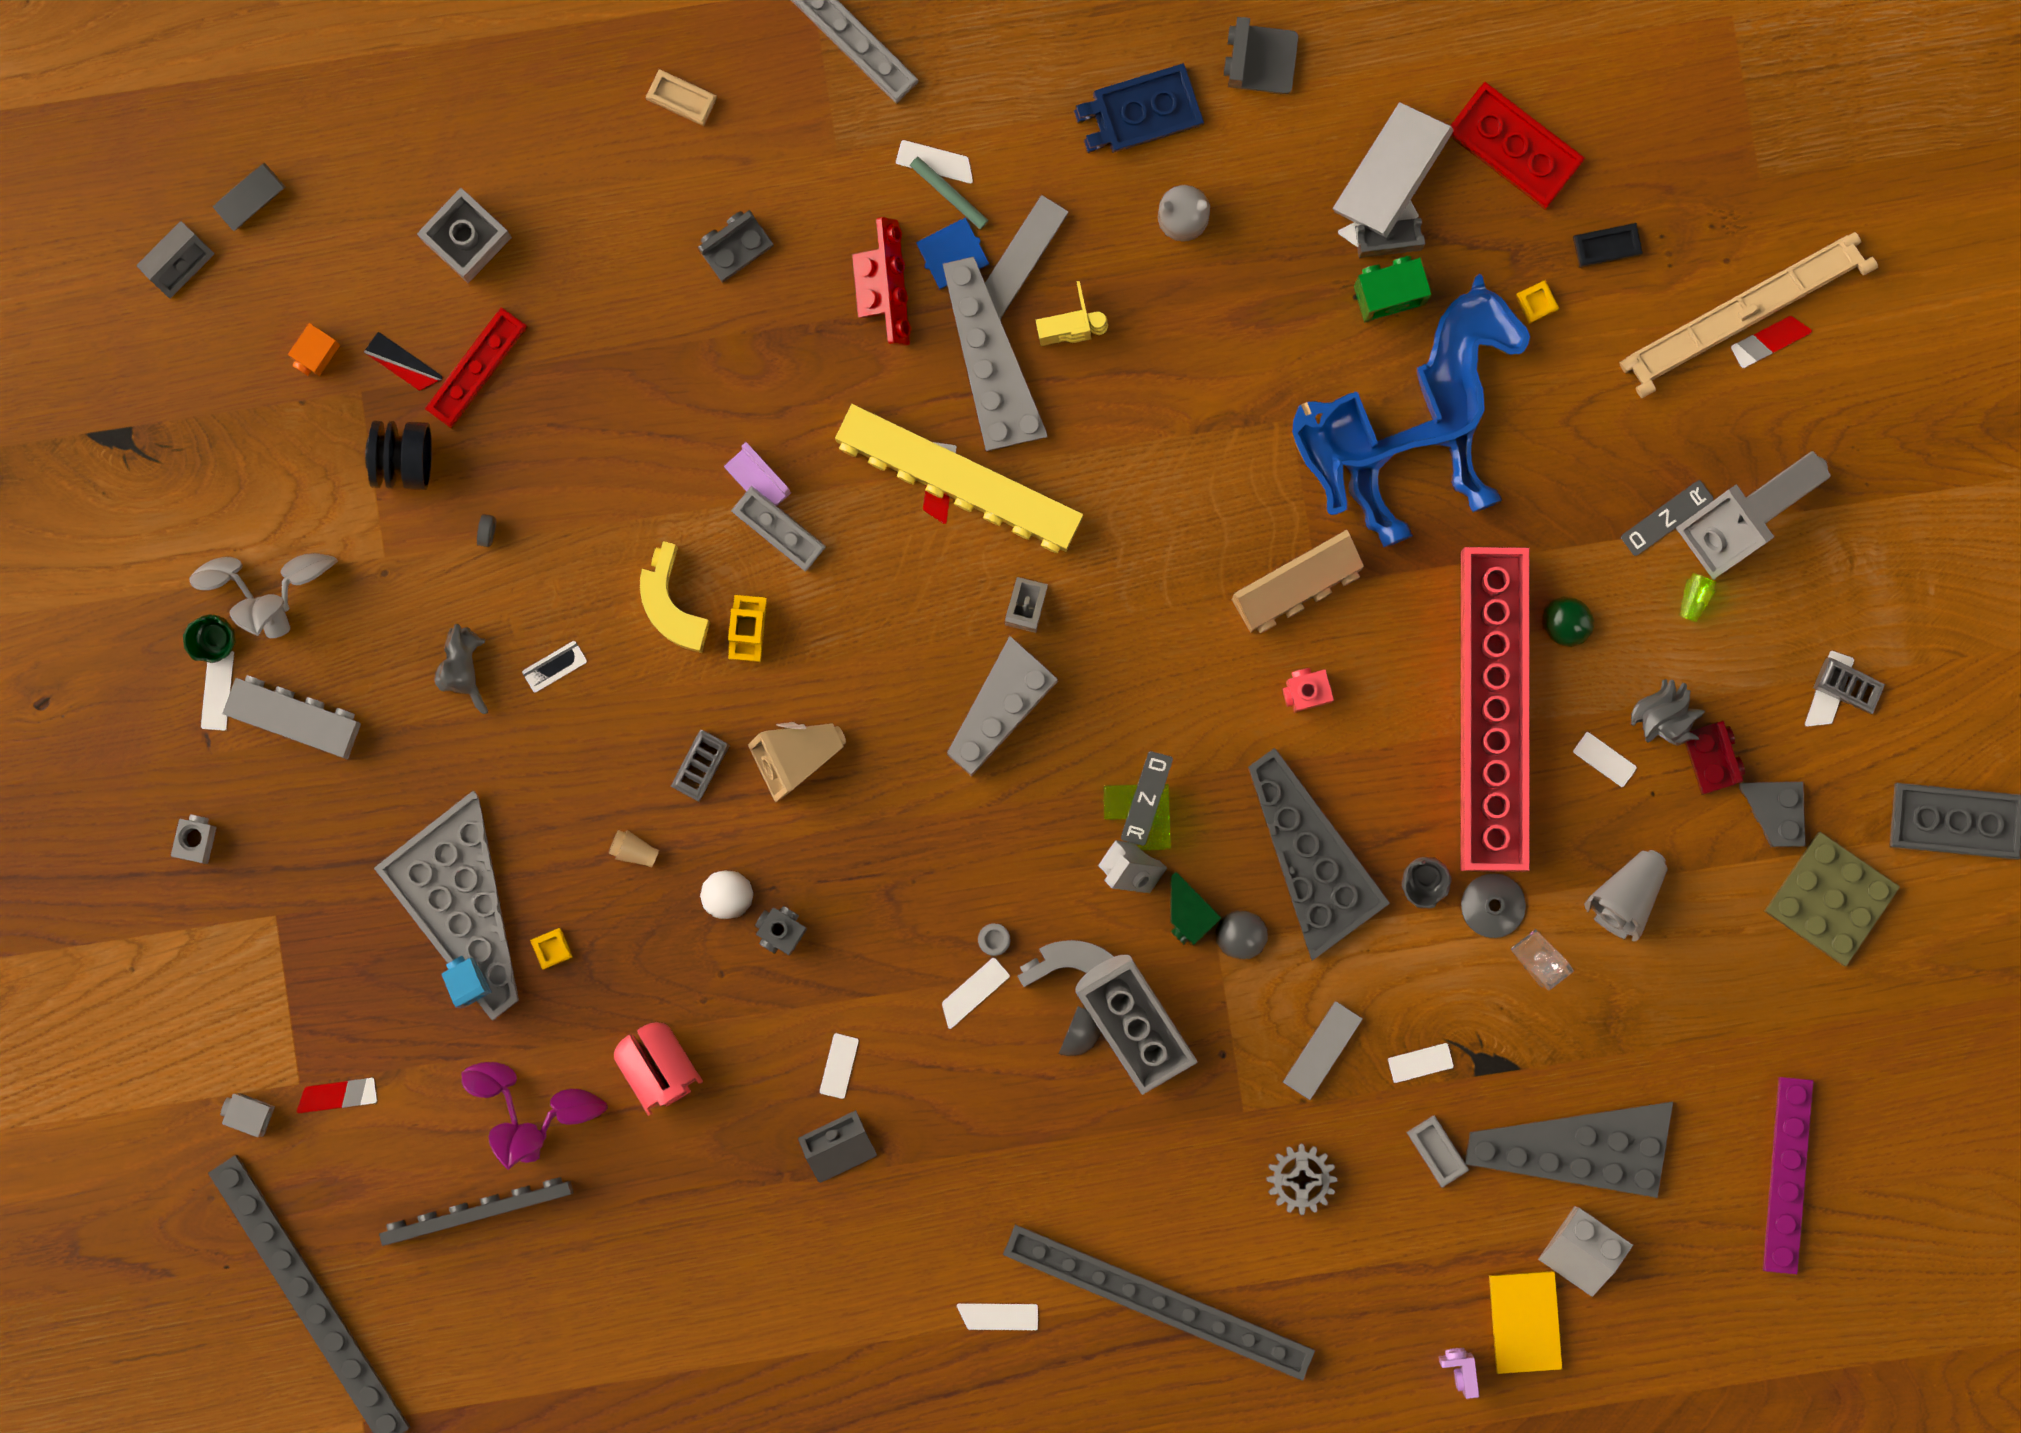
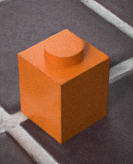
M309 323L288 355L295 361L292 366L306 376L313 372L320 377L340 347V344Z

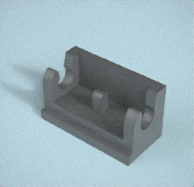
M1421 218L1397 221L1387 238L1365 228L1364 225L1355 226L1359 258L1422 251L1425 240L1424 235L1421 234Z

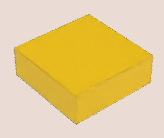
M1546 280L1516 294V298L1529 324L1559 310Z
M561 928L530 940L542 970L573 958Z

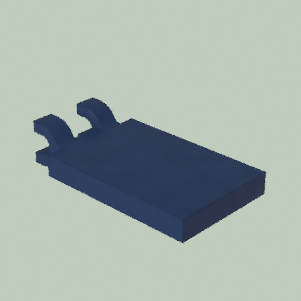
M1184 63L1095 90L1093 92L1094 101L1076 105V110H1074L1078 123L1096 117L1100 132L1086 135L1084 143L1088 153L1099 150L1109 144L1112 153L1204 124Z

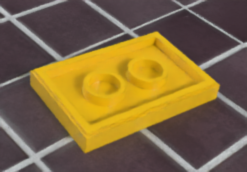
M1555 1272L1489 1275L1496 1373L1561 1370L1562 1358Z

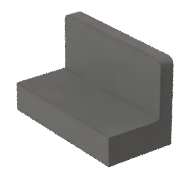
M180 221L137 264V267L170 299L215 253Z
M856 1110L798 1138L805 1158L820 1183L877 1155Z

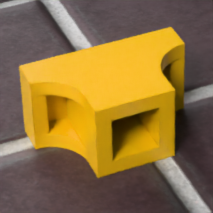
M734 595L728 636L729 660L761 662L767 598Z

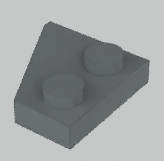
M1803 782L1739 783V789L1742 794L1744 793L1753 810L1752 813L1757 822L1760 823L1771 847L1805 846Z

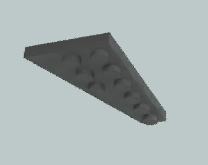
M1274 748L1250 765L1248 769L1311 961H1313L1390 903Z
M1673 1102L1473 1131L1469 1134L1465 1164L1658 1198Z

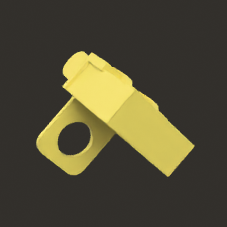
M1077 281V288L1082 310L1036 320L1041 346L1064 341L1076 343L1090 340L1091 332L1095 335H1102L1107 331L1108 320L1103 313H1086L1080 281Z

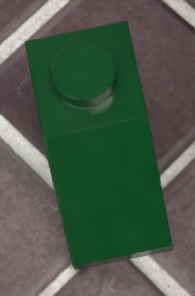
M1175 872L1170 877V923L1174 926L1170 932L1183 945L1189 942L1193 946L1221 917Z

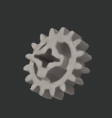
M1299 1144L1298 1152H1294L1288 1146L1286 1147L1287 1156L1283 1157L1277 1153L1275 1156L1279 1161L1278 1165L1269 1164L1268 1166L1274 1171V1176L1266 1177V1181L1274 1183L1275 1186L1268 1192L1270 1195L1278 1193L1279 1197L1275 1202L1278 1206L1284 1202L1288 1203L1287 1212L1291 1213L1296 1206L1300 1215H1304L1305 1207H1310L1315 1213L1317 1212L1316 1203L1320 1202L1327 1205L1328 1202L1324 1197L1325 1194L1335 1193L1329 1187V1183L1337 1181L1336 1177L1329 1176V1172L1335 1166L1334 1164L1325 1165L1324 1161L1328 1157L1326 1153L1319 1157L1316 1156L1317 1147L1312 1146L1309 1152H1305L1304 1144ZM1308 1158L1318 1164L1322 1173H1314L1308 1167ZM1295 1159V1166L1288 1173H1281L1284 1166L1289 1161ZM1300 1170H1304L1306 1176L1317 1178L1316 1180L1305 1182L1304 1188H1299V1184L1286 1180L1287 1178L1299 1176ZM1281 1185L1290 1186L1295 1191L1296 1200L1289 1198L1282 1190ZM1322 1185L1319 1193L1308 1200L1310 1190L1314 1186Z

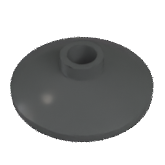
M1485 874L1476 878L1467 886L1462 896L1461 910L1465 922L1474 932L1484 937L1498 938L1510 934L1520 925L1525 915L1526 902L1521 888L1511 878L1501 874ZM1492 899L1500 902L1501 906L1497 912L1489 908V902Z

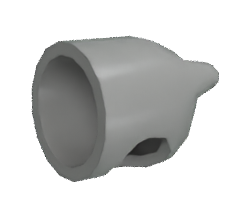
M1180 185L1173 187L1164 194L1159 204L1157 218L1160 228L1173 240L1184 242L1193 240L1201 235L1208 225L1210 204L1204 193L1193 186Z

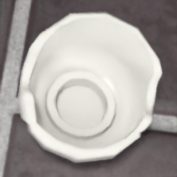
M725 870L709 876L702 885L700 898L703 908L709 914H712L713 917L719 919L737 918L743 915L751 906L753 890L750 881L739 872Z

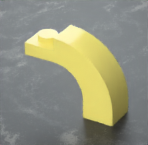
M663 541L662 547H656L653 554L651 566L656 567L655 572L642 569L640 594L645 612L652 624L668 640L680 647L702 653L710 621L684 613L673 604L668 586L678 547L676 544Z

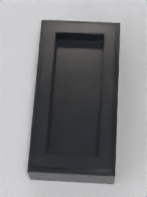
M1637 223L1573 236L1579 268L1642 256L1643 254Z

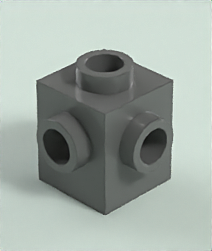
M782 906L780 911L774 907L770 912L764 910L755 924L759 928L756 935L762 938L759 943L761 946L774 954L779 949L789 956L796 948L807 928L796 922L799 915L785 906ZM778 924L784 926V932L780 936L774 933V927Z

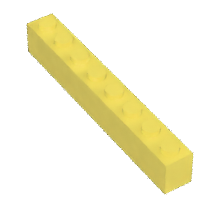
M851 404L835 437L836 443L841 444L839 450L853 457L860 453L869 458L868 464L885 471L886 467H889L898 472L896 477L909 484L914 485L916 480L927 485L925 491L939 498H943L944 494L956 499L954 505L968 512L975 508L985 513L983 516L985 520L998 526L1004 522L1013 527L1012 532L1027 540H1029L1030 536L1042 540L1041 546L1057 554L1059 550L1067 551L1083 518V514L853 404Z

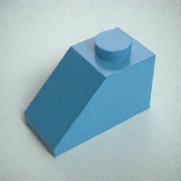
M460 956L446 964L448 970L442 973V977L456 1008H465L492 993L474 958L465 960L464 956Z

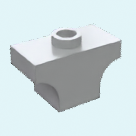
M1115 840L1098 865L1106 873L1107 877L1104 881L1111 888L1151 893L1167 869L1160 860L1148 856L1136 844Z

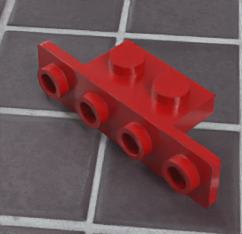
M880 217L876 219L879 249L852 255L858 317L871 318L885 315L888 343L907 346L910 345L909 335L911 333V326L907 316L906 304L908 302V295L904 284L903 272L905 270V263L901 252L902 231L898 220Z

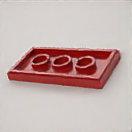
M1485 81L1450 125L1454 130L1450 136L1453 140L1545 210L1585 160V157Z

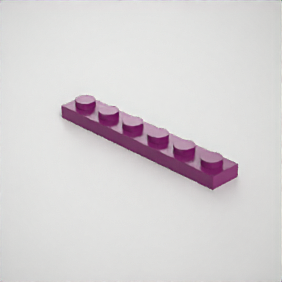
M1779 1077L1763 1262V1271L1787 1274H1797L1813 1080Z

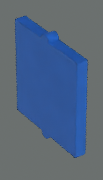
M966 217L916 242L926 262L925 269L930 270L939 289L948 286L943 268L944 263L974 257L979 270L989 265L979 245L981 240L975 237Z

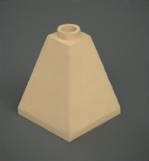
M833 724L805 726L807 729L787 728L769 730L759 733L748 744L775 802L782 800L844 747L843 744L846 743V739L839 726L834 727Z

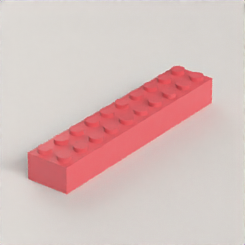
M1464 547L1461 551V871H1529V548Z

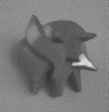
M1667 679L1662 680L1660 691L1636 703L1631 713V725L1643 722L1647 743L1652 741L1657 735H1660L1671 744L1679 746L1689 740H1699L1696 735L1689 731L1694 721L1701 718L1705 711L1689 708L1691 691L1687 689L1686 683L1682 682L1676 692L1674 680H1670L1667 683Z

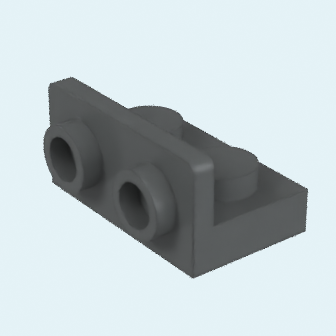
M750 210L745 214L742 211L734 214L727 220L728 226L719 232L716 229L712 230L700 240L702 242L698 247L700 253L722 283L774 247L772 241L758 224Z

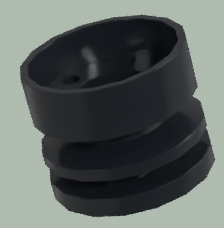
M373 420L365 451V463L370 487L380 488L384 478L386 487L393 489L399 474L405 489L427 490L432 462L430 424L407 422L403 435L399 436L396 422L389 421L385 433L384 423Z

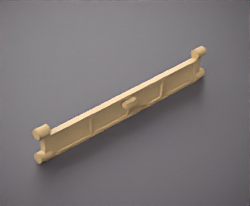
M1856 232L1846 235L1631 354L1619 362L1624 373L1633 370L1641 382V385L1636 387V391L1641 398H1644L1656 391L1652 382L1655 378L1850 270L1858 267L1861 274L1866 275L1877 269L1878 264L1873 257L1865 260L1856 246L1861 243V240Z

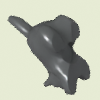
M455 624L453 628L449 629L444 648L447 659L437 667L434 677L435 684L443 692L453 691L458 694H469L475 707L482 714H487L488 709L476 686V675L472 660V653L478 646L485 643L486 640L478 637L470 628L465 627L461 629L459 624Z

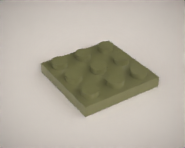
M1818 832L1764 912L1842 966H1847L1900 886L1823 833Z

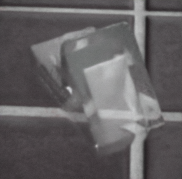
M1536 929L1511 948L1512 952L1540 987L1544 986L1548 991L1574 972L1565 958Z

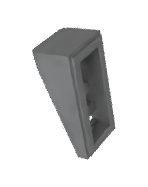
M1829 657L1825 659L1813 688L1869 714H1873L1885 684ZM1834 671H1837L1839 675L1833 687L1829 683ZM1845 676L1851 677L1845 692L1841 691L1840 688ZM1856 681H1859L1862 684L1855 698L1851 696ZM1871 686L1873 687L1868 702L1865 703L1862 701L1867 687Z
M700 729L671 787L699 802L730 745ZM704 742L717 749L716 755L700 748L702 743ZM696 754L712 761L710 767L695 760ZM690 765L705 772L704 778L688 771ZM684 776L699 783L698 790L683 783Z

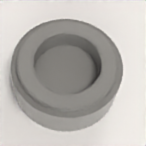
M995 923L988 924L980 931L978 943L984 953L998 956L1008 949L1010 935L1004 926Z

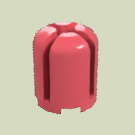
M658 1022L649 1023L639 1028L637 1032L669 1084V1088L665 1085L634 1035L631 1036L630 1034L622 1039L614 1052L615 1062L648 1116L653 1114L650 1108L658 1104L660 1106L664 1104L667 1107L690 1093L691 1090L688 1085L695 1080L699 1084L703 1083V1080L690 1062L670 1027Z

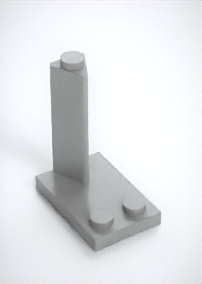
M1811 451L1747 497H1745L1736 484L1684 521L1676 529L1714 580L1774 538V535L1765 523L1829 479L1831 475L1828 472L1827 463L1823 458Z

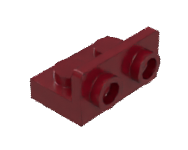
M1720 721L1689 731L1699 738V740H1689L1685 742L1701 795L1743 782L1742 775H1745V768L1740 756L1735 757L1732 745L1735 744V737L1730 726H1725L1724 721Z

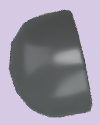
M1435 857L1415 859L1404 870L1402 887L1408 901L1419 908H1434L1441 899L1448 895L1451 884V875L1446 865Z
M1237 910L1221 918L1216 928V943L1225 955L1236 959H1251L1263 951L1268 941V929L1265 922L1258 915L1247 911Z

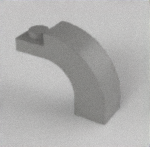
M1075 940L1054 942L1039 948L1045 961L1039 963L1037 958L1020 967L1023 973L1017 977L1023 987L1059 968H1075L1088 973L1098 964L1114 956L1088 942Z

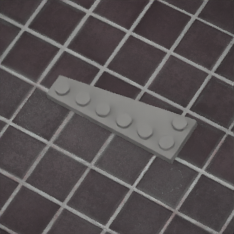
M970 257L944 263L945 277L986 451L1048 437L975 258Z

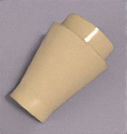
M628 830L626 832L617 831L609 850V854L615 856V860L646 865L651 868L659 852L658 849L653 848Z

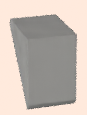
M1017 577L1006 614L1005 625L1036 633L1048 584Z

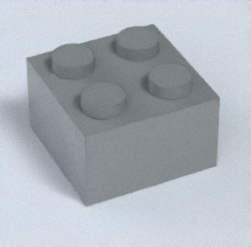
M462 188L417 233L420 239L467 283L512 238L509 232Z

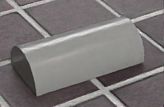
M1118 955L1107 959L1091 969L1078 982L1075 989L1076 994L1142 1095L1198 1063L1131 956Z

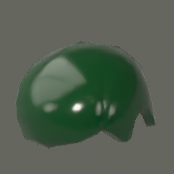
M1560 597L1552 600L1544 609L1543 628L1550 638L1559 645L1573 647L1582 644L1592 634L1594 628V619L1587 605L1576 598Z
M208 614L200 616L188 624L183 634L184 649L195 661L219 662L230 655L236 643L234 629L225 618L218 615Z

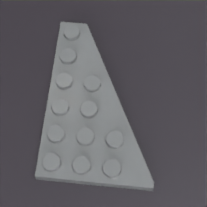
M472 791L374 869L447 963L460 956H464L465 960L474 958L492 993L477 1000V1002L490 1019L495 1020L518 1002L519 998L480 800L477 793Z

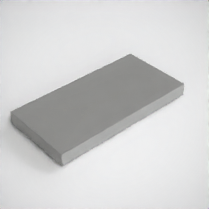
M1399 102L1334 205L1333 210L1335 213L1359 225H1364L1365 228L1387 238L1454 131L1452 127Z

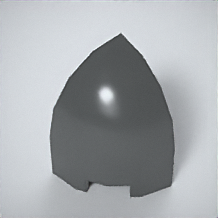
M1077 1007L1058 1054L1070 1057L1084 1054L1093 1048L1100 1038L1102 1032L1086 1009Z

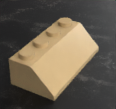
M1345 530L1237 591L1231 600L1250 633L1258 629L1261 634L1275 626L1276 622L1274 619L1284 613L1289 618L1305 609L1302 603L1314 598L1315 602H1318L1332 593L1330 587L1341 582L1343 586H1346L1360 578L1358 572L1364 566L1348 530Z

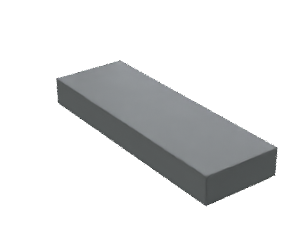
M752 485L731 510V512L805 572L826 548L821 541Z
M1335 1001L1283 1080V1083L1310 1100L1362 1021V1018Z

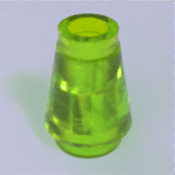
M1692 573L1690 580H1686L1679 616L1697 622L1717 591L1714 589L1717 582Z

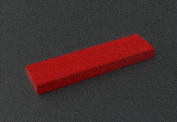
M500 307L425 407V410L452 429L527 329V326Z

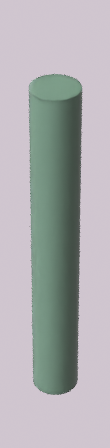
M917 156L912 161L910 167L980 230L986 225L989 220L921 158Z

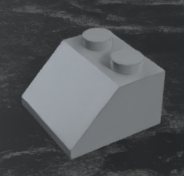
M1574 1206L1538 1260L1593 1297L1614 1274L1633 1245L1581 1208Z

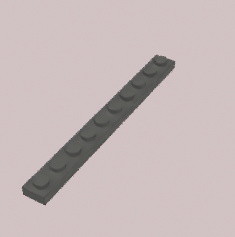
M238 1155L233 1156L208 1173L372 1432L403 1433L411 1428Z
M1016 1224L1003 1253L1004 1256L1302 1381L1315 1352L1314 1349Z

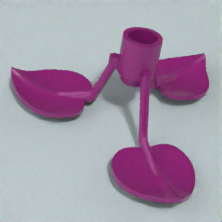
M483 1062L474 1064L461 1072L462 1086L469 1094L476 1097L489 1098L502 1092L505 1096L512 1124L502 1123L493 1127L489 1132V1144L497 1159L508 1170L519 1161L529 1163L539 1159L540 1149L546 1139L547 1129L555 1116L560 1123L572 1125L591 1120L608 1109L605 1101L590 1092L581 1089H566L556 1093L551 1098L550 1106L553 1110L548 1112L541 1130H538L537 1126L532 1123L518 1124L511 1093L507 1088L514 1085L517 1081V1076L511 1068L497 1062Z

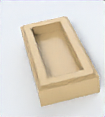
M659 69L645 98L654 104L704 126L717 96Z

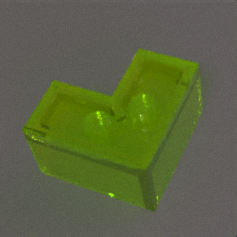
M1169 784L1164 786L1146 844L1144 846L1137 844L1142 851L1171 849ZM1138 785L1103 787L1104 820L1127 819Z

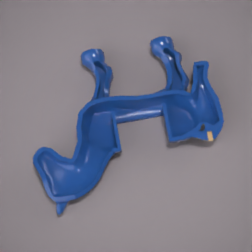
M1481 274L1475 277L1471 291L1460 295L1442 315L1435 333L1429 362L1417 368L1419 384L1433 420L1377 441L1358 392L1347 394L1332 403L1313 401L1301 404L1293 419L1292 433L1296 447L1307 467L1318 478L1326 491L1328 513L1334 515L1347 510V498L1343 480L1344 465L1351 474L1349 493L1362 507L1365 513L1367 528L1378 532L1383 547L1397 544L1413 536L1407 522L1396 519L1385 506L1379 491L1378 475L1380 468L1396 453L1421 446L1439 445L1449 447L1453 466L1451 483L1455 491L1468 497L1472 513L1503 501L1497 489L1484 485L1478 478L1472 464L1473 435L1485 411L1483 387L1477 372L1478 346H1492L1507 354H1521L1528 346L1530 335L1528 329L1515 316L1506 302L1496 293L1486 289ZM1323 413L1318 424L1315 417L1317 414Z

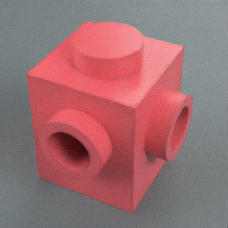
M1305 668L1292 672L1293 678L1286 681V688H1282L1287 707L1293 706L1294 713L1334 701L1326 670L1311 673L1310 668Z

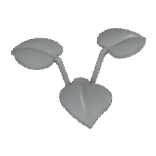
M316 553L304 554L293 558L281 569V575L284 577L282 580L281 597L268 594L255 599L240 576L236 574L242 569L243 565L240 560L233 557H220L208 561L200 566L189 577L191 586L199 590L216 589L226 584L230 579L234 580L247 599L240 601L230 610L231 619L239 627L256 636H259L262 629H264L268 638H277L285 635L290 630L285 614L290 609L288 605L289 584L302 585L310 582L332 567L338 560L333 556Z

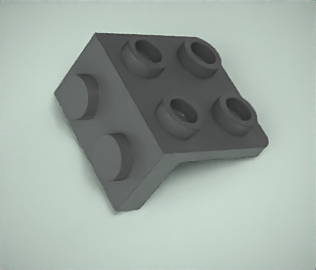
M1237 17L1236 26L1230 25L1227 45H1233L1232 57H1226L1223 76H1229L1228 87L1289 94L1293 85L1298 34L1291 30L1250 26V18Z

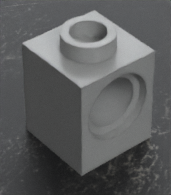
M190 814L189 820L179 819L171 857L208 864L217 827L208 825L209 818ZM197 829L201 833L202 839L198 846L191 847L188 844L187 837L192 830Z
M233 1093L232 1098L227 1097L220 1113L221 1116H224L222 1124L255 1137H264L275 1106L240 1093Z

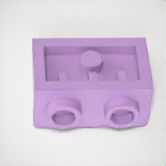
M1464 1348L1445 1350L1446 1355L1439 1356L1442 1368L1460 1366V1368L1454 1369L1455 1384L1458 1391H1463L1466 1399L1479 1397L1475 1360L1472 1353H1466Z

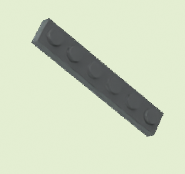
M558 1177L542 1182L544 1188L531 1191L529 1185L511 1190L513 1197L500 1200L499 1194L481 1198V1205L469 1208L468 1203L449 1207L450 1214L438 1217L436 1211L417 1216L418 1223L406 1226L405 1220L386 1224L387 1231L379 1233L382 1246L571 1195L574 1193L571 1181L563 1183L562 1178Z

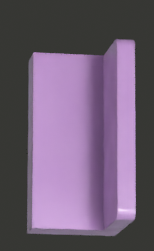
M745 442L741 446L742 450L724 468L746 492L752 485L778 506L791 494L789 488L749 444Z

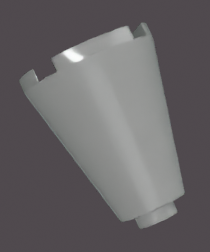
M1649 850V852L1641 851L1588 897L1584 903L1585 909L1589 912L1592 908L1597 914L1594 920L1609 932L1623 939L1627 935L1633 936L1632 941H1637L1644 931L1668 870L1665 865V858L1654 850Z

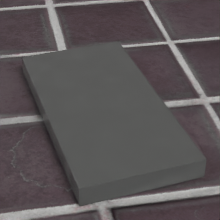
M1895 783L1889 847L2019 860L2021 853V795Z

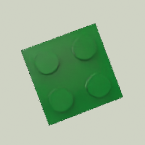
M1405 256L1392 261L1393 265L1381 269L1380 264L1362 269L1363 274L1358 275L1354 289L1364 323L1426 305L1431 296V291L1421 258L1412 260L1411 256Z

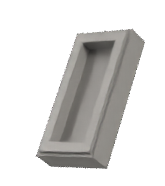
M1435 1115L1406 1132L1441 1187L1469 1171Z

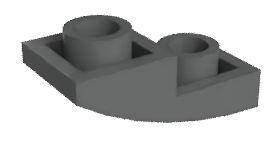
M263 163L220 199L213 208L228 226L235 231L286 187L267 164Z

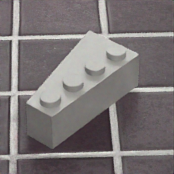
M1009 636L947 752V755L971 777L1058 681L1052 673L1011 636Z

